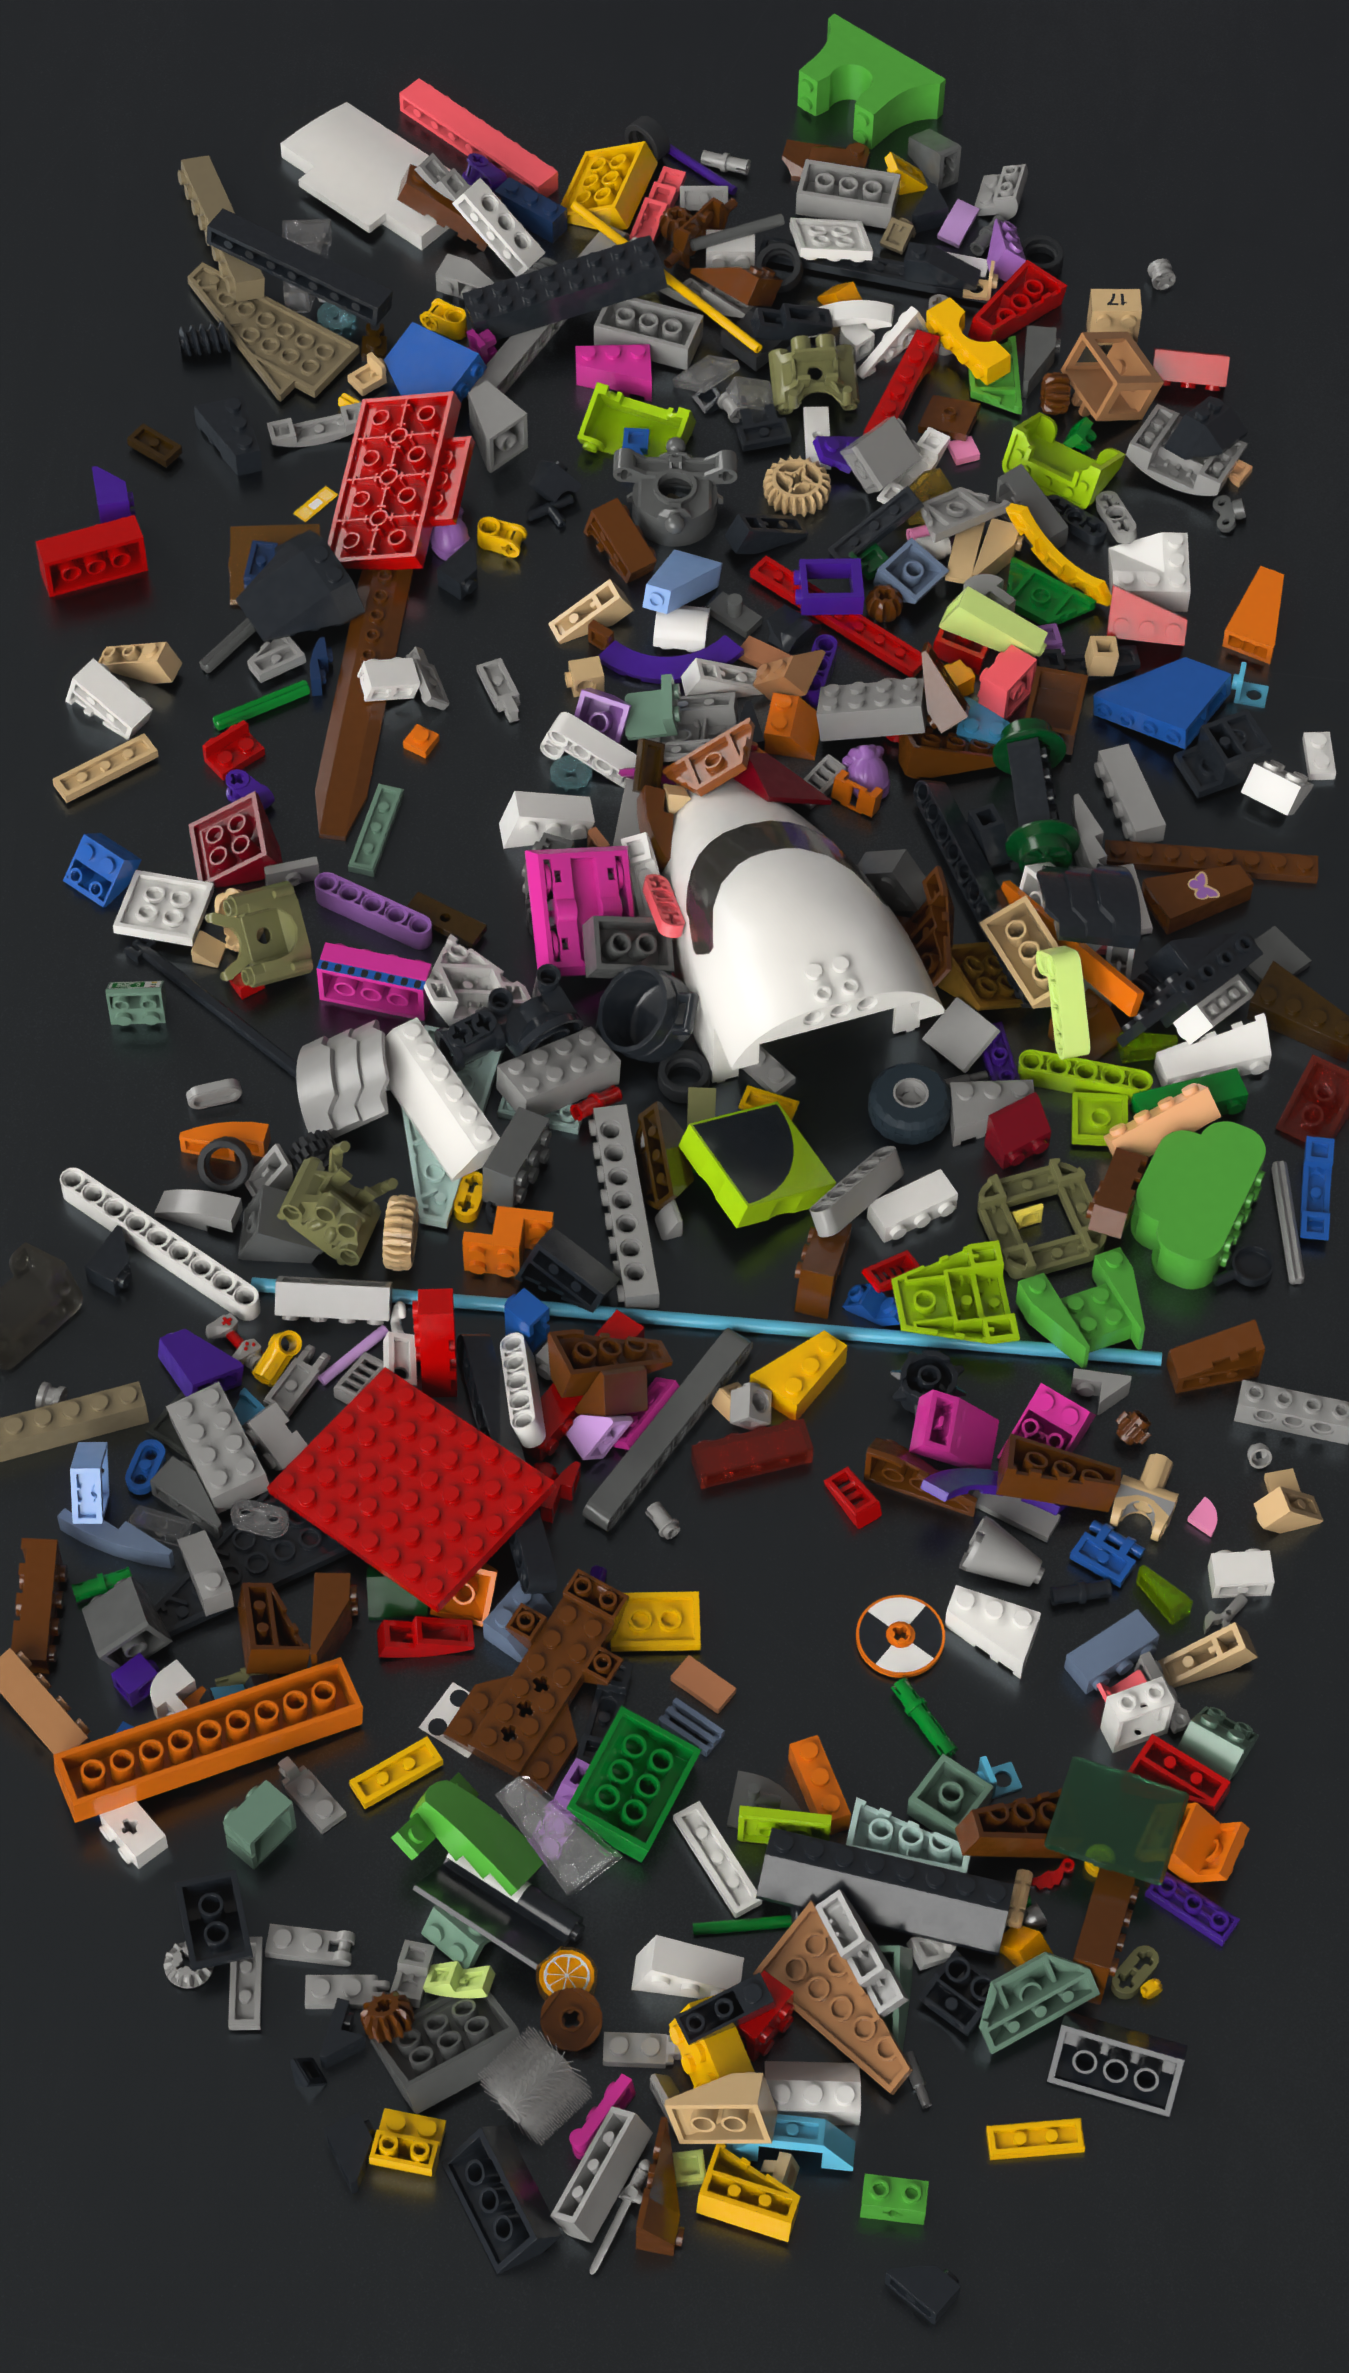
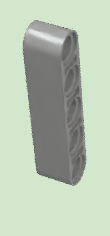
M886 1146L873 1152L811 1206L810 1213L819 1237H829L840 1232L904 1175L896 1147Z

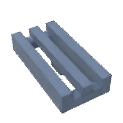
M678 1698L673 1700L671 1707L668 1706L665 1714L661 1715L658 1719V1725L701 1749L700 1753L705 1757L710 1754L724 1736L725 1730ZM672 1717L673 1719L684 1725L689 1731L703 1738L705 1741L708 1742V1744L705 1745L704 1743L693 1737L691 1734H689L688 1732H686L685 1730L671 1722L669 1719ZM692 1721H694L695 1723H697L698 1725H700L701 1727H703L704 1729H706L708 1732H706L705 1730H703L702 1728H700L699 1726H697L696 1724H694Z

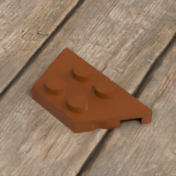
M750 718L745 719L662 769V772L667 779L702 797L747 769L755 729L754 723Z

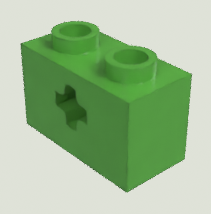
M865 2174L860 2217L924 2225L929 2181Z

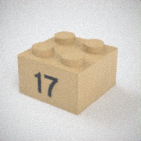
M1091 289L1086 323L1087 332H1129L1137 344L1142 314L1140 289ZM1098 343V345H1113V344H1114V343Z

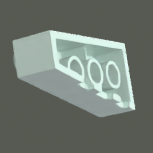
M856 1797L846 1845L968 1873L970 1856L962 1855L958 1841L938 1832L932 1834L919 1828L920 1824L910 1820L908 1822L891 1816L892 1812L881 1807L877 1810L866 1805L867 1801Z

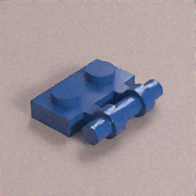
M1094 1520L1089 1530L1096 1533L1097 1536L1094 1537L1085 1531L1071 1551L1069 1559L1104 1579L1108 1578L1112 1584L1120 1588L1136 1564V1560L1128 1555L1132 1554L1140 1559L1146 1549L1138 1545L1136 1539L1130 1536L1126 1538L1114 1531V1527L1110 1524H1102ZM1110 1541L1120 1547V1549L1117 1550L1105 1542Z

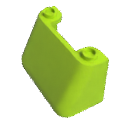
M597 382L577 437L578 441L583 444L582 448L586 451L596 453L598 450L614 455V452L623 446L624 427L649 429L648 455H643L646 457H659V455L667 452L666 444L672 437L683 439L686 445L694 430L696 420L691 410L679 407L676 413L674 408L671 407L667 410L624 397L621 392L616 394L615 392L608 391L609 385Z
M1040 412L1015 426L1002 461L1004 473L1022 464L1044 495L1061 496L1083 510L1095 501L1096 496L1103 491L1119 471L1126 455L1116 449L1106 448L1100 452L1096 461L1055 441L1058 430L1055 421Z

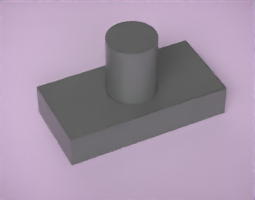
M722 592L707 606V608H710V616L745 639L763 622L762 616L743 605V598L737 593L728 595Z

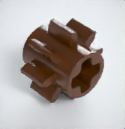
M1134 1410L1133 1413L1131 1411L1128 1413L1124 1411L1115 1420L1119 1424L1116 1430L1117 1435L1128 1445H1133L1134 1442L1143 1445L1152 1435L1148 1431V1427L1151 1425L1150 1420L1138 1410Z

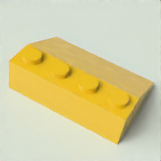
M646 141L585 151L560 204L567 208V223L596 229L571 209L572 203L577 201L604 223L621 231L629 228L658 164Z

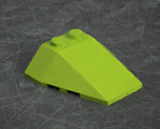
M999 1240L969 1244L958 1253L951 1256H942L939 1258V1261L926 1267L922 1265L891 1279L901 1331L986 1344L1020 1341L1015 1313L1010 1311L1003 1279L1004 1262Z

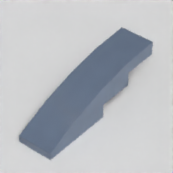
M66 1508L57 1516L61 1531L95 1549L140 1564L170 1569L175 1565L171 1549L127 1521L117 1529L105 1520H103L102 1524H73L72 1512Z

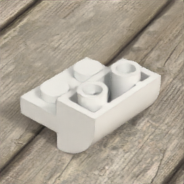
M683 605L668 614L656 612L653 646L665 650L673 648L684 649L688 652H697L704 649L707 640L710 608Z

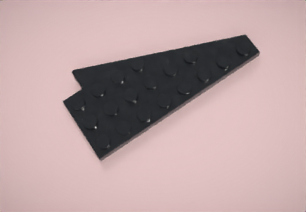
M266 1491L213 1545L232 1590L234 1607L206 1616L189 1571L154 1607L170 1637L237 1607L242 1583H272L276 1589L352 1552Z

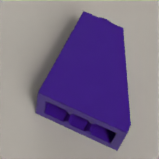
M187 1329L168 1333L160 1337L158 1358L186 1397L217 1382L220 1383L223 1391L242 1385L243 1364Z

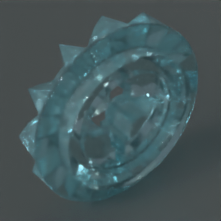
M328 302L322 304L317 312L318 322L323 327L329 328L332 332L335 329H339L341 332L344 328L351 329L352 323L356 322L355 315ZM340 312L341 317H338V319L334 320L333 317H336V315H338Z
M571 755L563 756L557 759L550 768L551 781L555 783L556 788L562 787L566 792L569 789H575L578 792L580 787H587L588 782L592 780V768ZM568 772L572 774L576 772V777L569 776L567 778L566 773Z

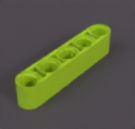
M1029 1049L1022 1052L1018 1062L1017 1071L1020 1080L1033 1079L1035 1087L1067 1093L1128 1095V1104H1131L1133 1094L1151 1090L1153 1084L1151 1074L1144 1070L1076 1057L1061 1060L1058 1054Z

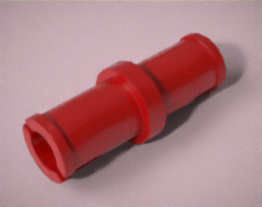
M615 1085L600 1093L593 1092L588 1095L587 1099L571 1105L570 1113L574 1120L581 1121L593 1114V1108L607 1107L620 1102L623 1097L622 1092Z

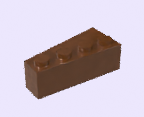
M22 1538L21 1550L24 1553L25 1563H19L18 1575L20 1576V1590H23V1592L16 1593V1616L20 1617V1620H14L11 1649L16 1654L20 1651L24 1653L32 1663L29 1667L32 1673L49 1674L50 1665L55 1663L57 1658V1645H53L54 1636H59L61 1621L60 1618H57L58 1609H63L64 1591H61V1584L67 1581L68 1566L63 1565L57 1539Z
M1102 1862L1073 1958V1962L1087 1966L1091 1970L1100 1994L1087 2002L1101 2005L1108 1976L1115 1977L1119 1958L1114 1957L1115 1951L1122 1952L1126 1934L1121 1933L1122 1927H1129L1133 1910L1127 1909L1128 1904L1135 1905L1140 1888L1134 1885L1136 1872Z

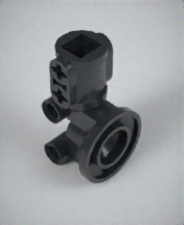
M552 964L540 966L536 972L532 998L517 1008L513 1004V996L509 990L496 988L489 994L487 1007L483 1006L477 1009L475 1014L453 1024L449 1028L441 1027L434 1032L436 1045L454 1072L457 1073L463 1070L465 1065L485 1056L491 1051L498 1052L506 1046L513 1057L516 1058L581 1031L584 1023L559 985L561 979L560 970Z

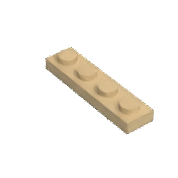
M143 733L53 778V785L65 802L68 803L157 758L158 750Z

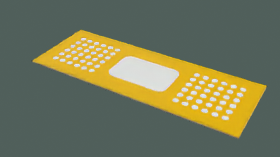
M325 486L293 514L307 522L337 497L338 494Z

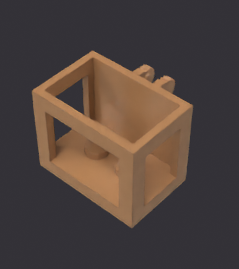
M1082 332L1061 368V372L1068 375L1070 385L1075 390L1071 399L1072 404L1076 407L1080 406L1078 411L1082 417H1087L1091 414L1096 421L1142 420L1164 383L1129 332ZM1098 343H1114L1107 356L1098 345ZM1087 346L1098 362L1077 361Z

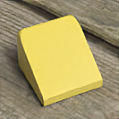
M1040 1203L1011 1211L1010 1213L1017 1229L1040 1223L1044 1206Z

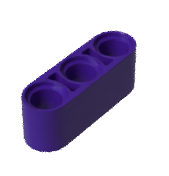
M829 634L818 636L812 647V651L823 650L826 652L807 694L801 696V699L812 708L818 707L820 688L829 685L836 665L838 642L834 636Z

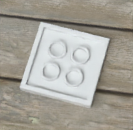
M790 218L789 227L800 257L807 260L827 258L830 261L851 259L854 262H864L865 260H872L873 249L862 221Z
M135 870L114 922V933L193 947L214 892V883Z

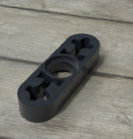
M1050 495L1047 497L1068 525V532L1091 545H1100L1105 541L1107 526L1103 521L1061 496ZM1070 517H1078L1081 519V522L1071 523L1068 519Z

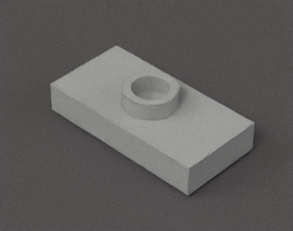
M317 857L264 867L266 886L283 881L290 882L292 886L314 881L319 875Z

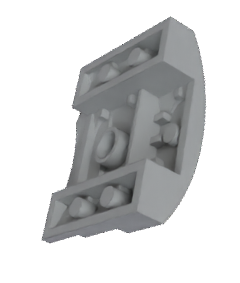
M1157 404L1129 443L1126 456L1145 474L1170 488L1193 495H1218L1239 458L1247 448L1248 443L1240 440L1221 455L1193 457L1192 459L1184 460L1164 448L1183 417L1179 416L1180 413Z
M736 692L681 696V699H677V705L681 711V722H678V735L649 738L648 740L665 744L663 762H676L738 724Z
M375 1019L354 1030L350 1028L331 1038L323 1036L302 1046L297 1060L296 1081L300 1108L308 1133L312 1132L314 1134L316 1130L321 1132L326 1130L334 1139L388 1114L386 1088L390 1078L385 1056V1033L380 1031L378 1020Z

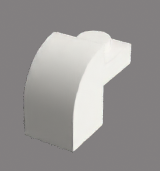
M866 323L840 326L839 344L852 345L855 362H858L874 351L875 334L873 332L877 329L868 330Z
M177 1659L162 1669L155 1676L151 1684L150 1696L157 1719L188 1709L182 1700L197 1690L195 1679Z

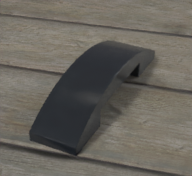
M1136 645L1118 646L1119 659L1113 676H1088V680L1111 678L1139 669L1141 663ZM1045 649L1040 657L1035 656L1038 666L1088 675L1085 654L1062 655L1061 649Z
M624 1661L608 1686L597 1684L585 1732L582 1734L576 1758L588 1764L591 1763L620 1707H624L633 1663Z

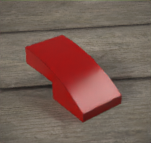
M573 1462L555 1479L557 1488L541 1504V1518L543 1521L553 1522L561 1498L573 1500L581 1478L580 1462Z

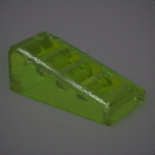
M1142 1033L1124 1047L1118 1042L1117 1047L1121 1062L1125 1064L1155 1059L1157 1052L1177 1045L1178 1038L1177 1035Z
M1142 1565L1139 1567L1136 1583L1170 1624L1173 1625L1190 1614L1193 1601L1186 1594L1147 1566Z

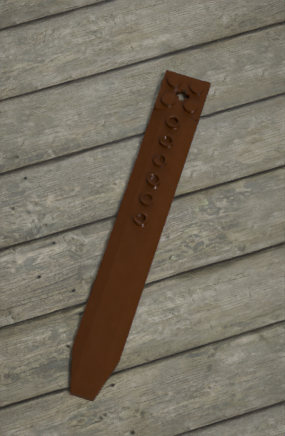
M361 569L357 592L365 613L350 621L315 787L319 838L346 841L367 802L388 700L365 702L360 678L357 675L363 661L369 659L386 660L397 656L414 569Z

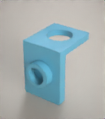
M1242 662L1240 673L1234 674L1231 689L1236 690L1234 703L1265 708L1269 686L1243 682L1247 662ZM1256 690L1261 694V698L1252 700L1247 697L1246 693Z
M980 1757L978 1772H975V1775L994 1786L992 1799L1022 1789L1012 1762L991 1768L987 1757ZM1006 1773L1011 1777L1012 1782L1007 1787H999L995 1775Z

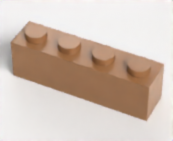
M9 1648L0 1656V1693L53 1754L92 1742L87 1736L91 1732L90 1729L80 1718L74 1721L67 1712L71 1710L70 1706L60 1695L55 1699L48 1690L52 1687L51 1684L41 1673L35 1676L29 1670L32 1663L22 1651L16 1654Z

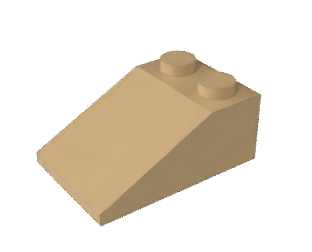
M731 2073L665 2100L664 2106L679 2144H772L778 2111L764 2073Z

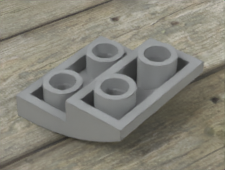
M956 997L922 1040L943 1055L950 1063L966 1073L1000 1033V1030Z

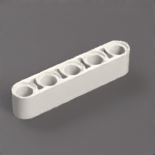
M515 1332L505 1336L500 1342L510 1423L521 1444L525 1448H534L540 1445L546 1437L535 1358L523 1335Z

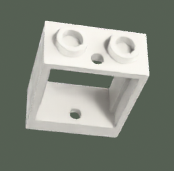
M1162 1676L1107 1696L1100 1729L1112 1753L1148 1741L1152 1734L1157 1737L1167 1734L1175 1701ZM1136 1730H1139V1731L1141 1732V1734H1140V1735H1136V1734H1135V1731H1136Z

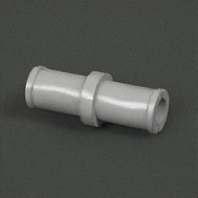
M703 150L700 163L719 168L722 172L729 170L747 175L750 170L751 161L749 159L732 157L730 153L719 154Z

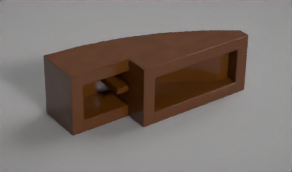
M644 785L637 798L640 834L648 833L659 871L663 872L671 858L674 814L664 812L665 789Z

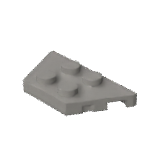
M959 487L923 502L924 507L921 508L920 512L932 541L936 543L1007 513L1005 508L1011 502L1003 500L1000 504L989 501L990 495L976 493Z

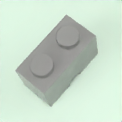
M276 1402L266 1406L241 1426L244 1428L252 1446L256 1445L263 1454L261 1459L270 1470L274 1469L275 1472L285 1469L308 1445L297 1430L291 1433L285 1425L290 1420Z

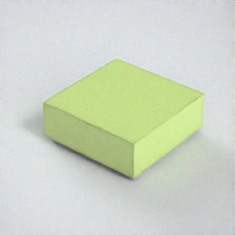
M703 2149L673 2152L676 2186L703 2184L706 2175Z

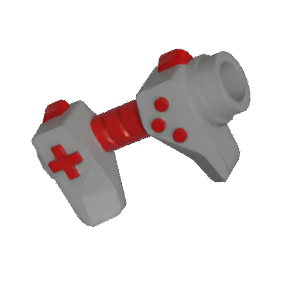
M232 1313L222 1315L214 1322L208 1324L205 1332L207 1338L210 1340L226 1337L237 1349L231 1357L253 1371L263 1354L261 1345L255 1339L244 1341L236 1332L238 1330V1320Z

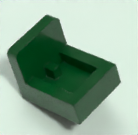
M876 543L858 557L853 551L848 553L849 558H861L862 576L867 582L876 576L878 568L889 559Z

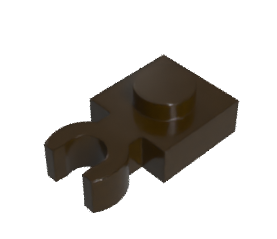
M370 323L366 324V336H362V361H367V354L370 352L383 361L387 356V336H384L385 329L383 323H380L378 330H372Z

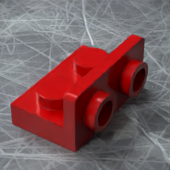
M245 720L230 726L220 735L210 738L202 746L204 762L223 781L231 770H242L265 755V748L249 732V726Z

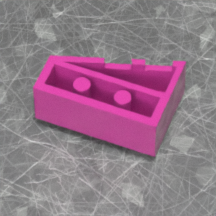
M650 344L575 346L576 385L595 389L597 382L609 385V389L621 391L624 396L629 397L630 394L643 396L644 400L652 402Z

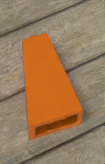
M1263 566L1259 567L1225 629L1223 647L1262 662L1271 663L1276 641L1284 574Z

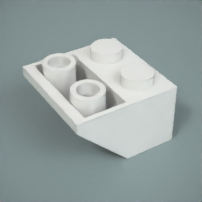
M1271 760L1270 762L1264 761L1253 765L1241 793L1288 816L1296 812L1314 784L1307 782L1308 777L1296 771L1294 773L1284 770L1285 765Z

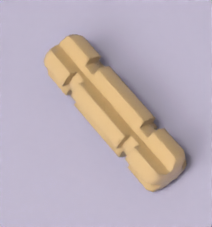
M1018 1869L1015 1877L1006 1925L1016 1929L1022 1927L1033 1873L1029 1870Z

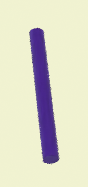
M670 144L669 155L716 186H728V193L730 195L736 194L738 189L736 186Z

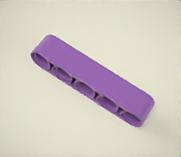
M323 872L315 878L316 901L319 905L414 949L424 950L432 944V921L426 915L334 873Z

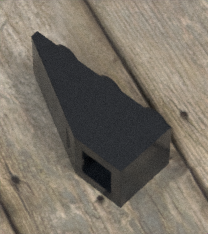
M758 1973L674 2017L688 2045H692L746 2023L775 2008L776 2005L761 1974Z

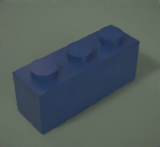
M510 177L495 190V195L501 198V202L506 205L507 209L525 229L551 243H554L567 230V208Z

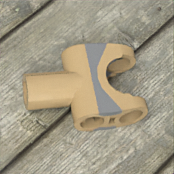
M1157 1453L1150 1454L1140 1480L1123 1475L1120 1488L1114 1500L1110 1519L1111 1526L1118 1527L1119 1522H1122L1129 1514H1142L1151 1521L1152 1534L1150 1539L1157 1542L1161 1539L1171 1521L1179 1498L1178 1493L1164 1489L1173 1467V1462L1168 1457Z

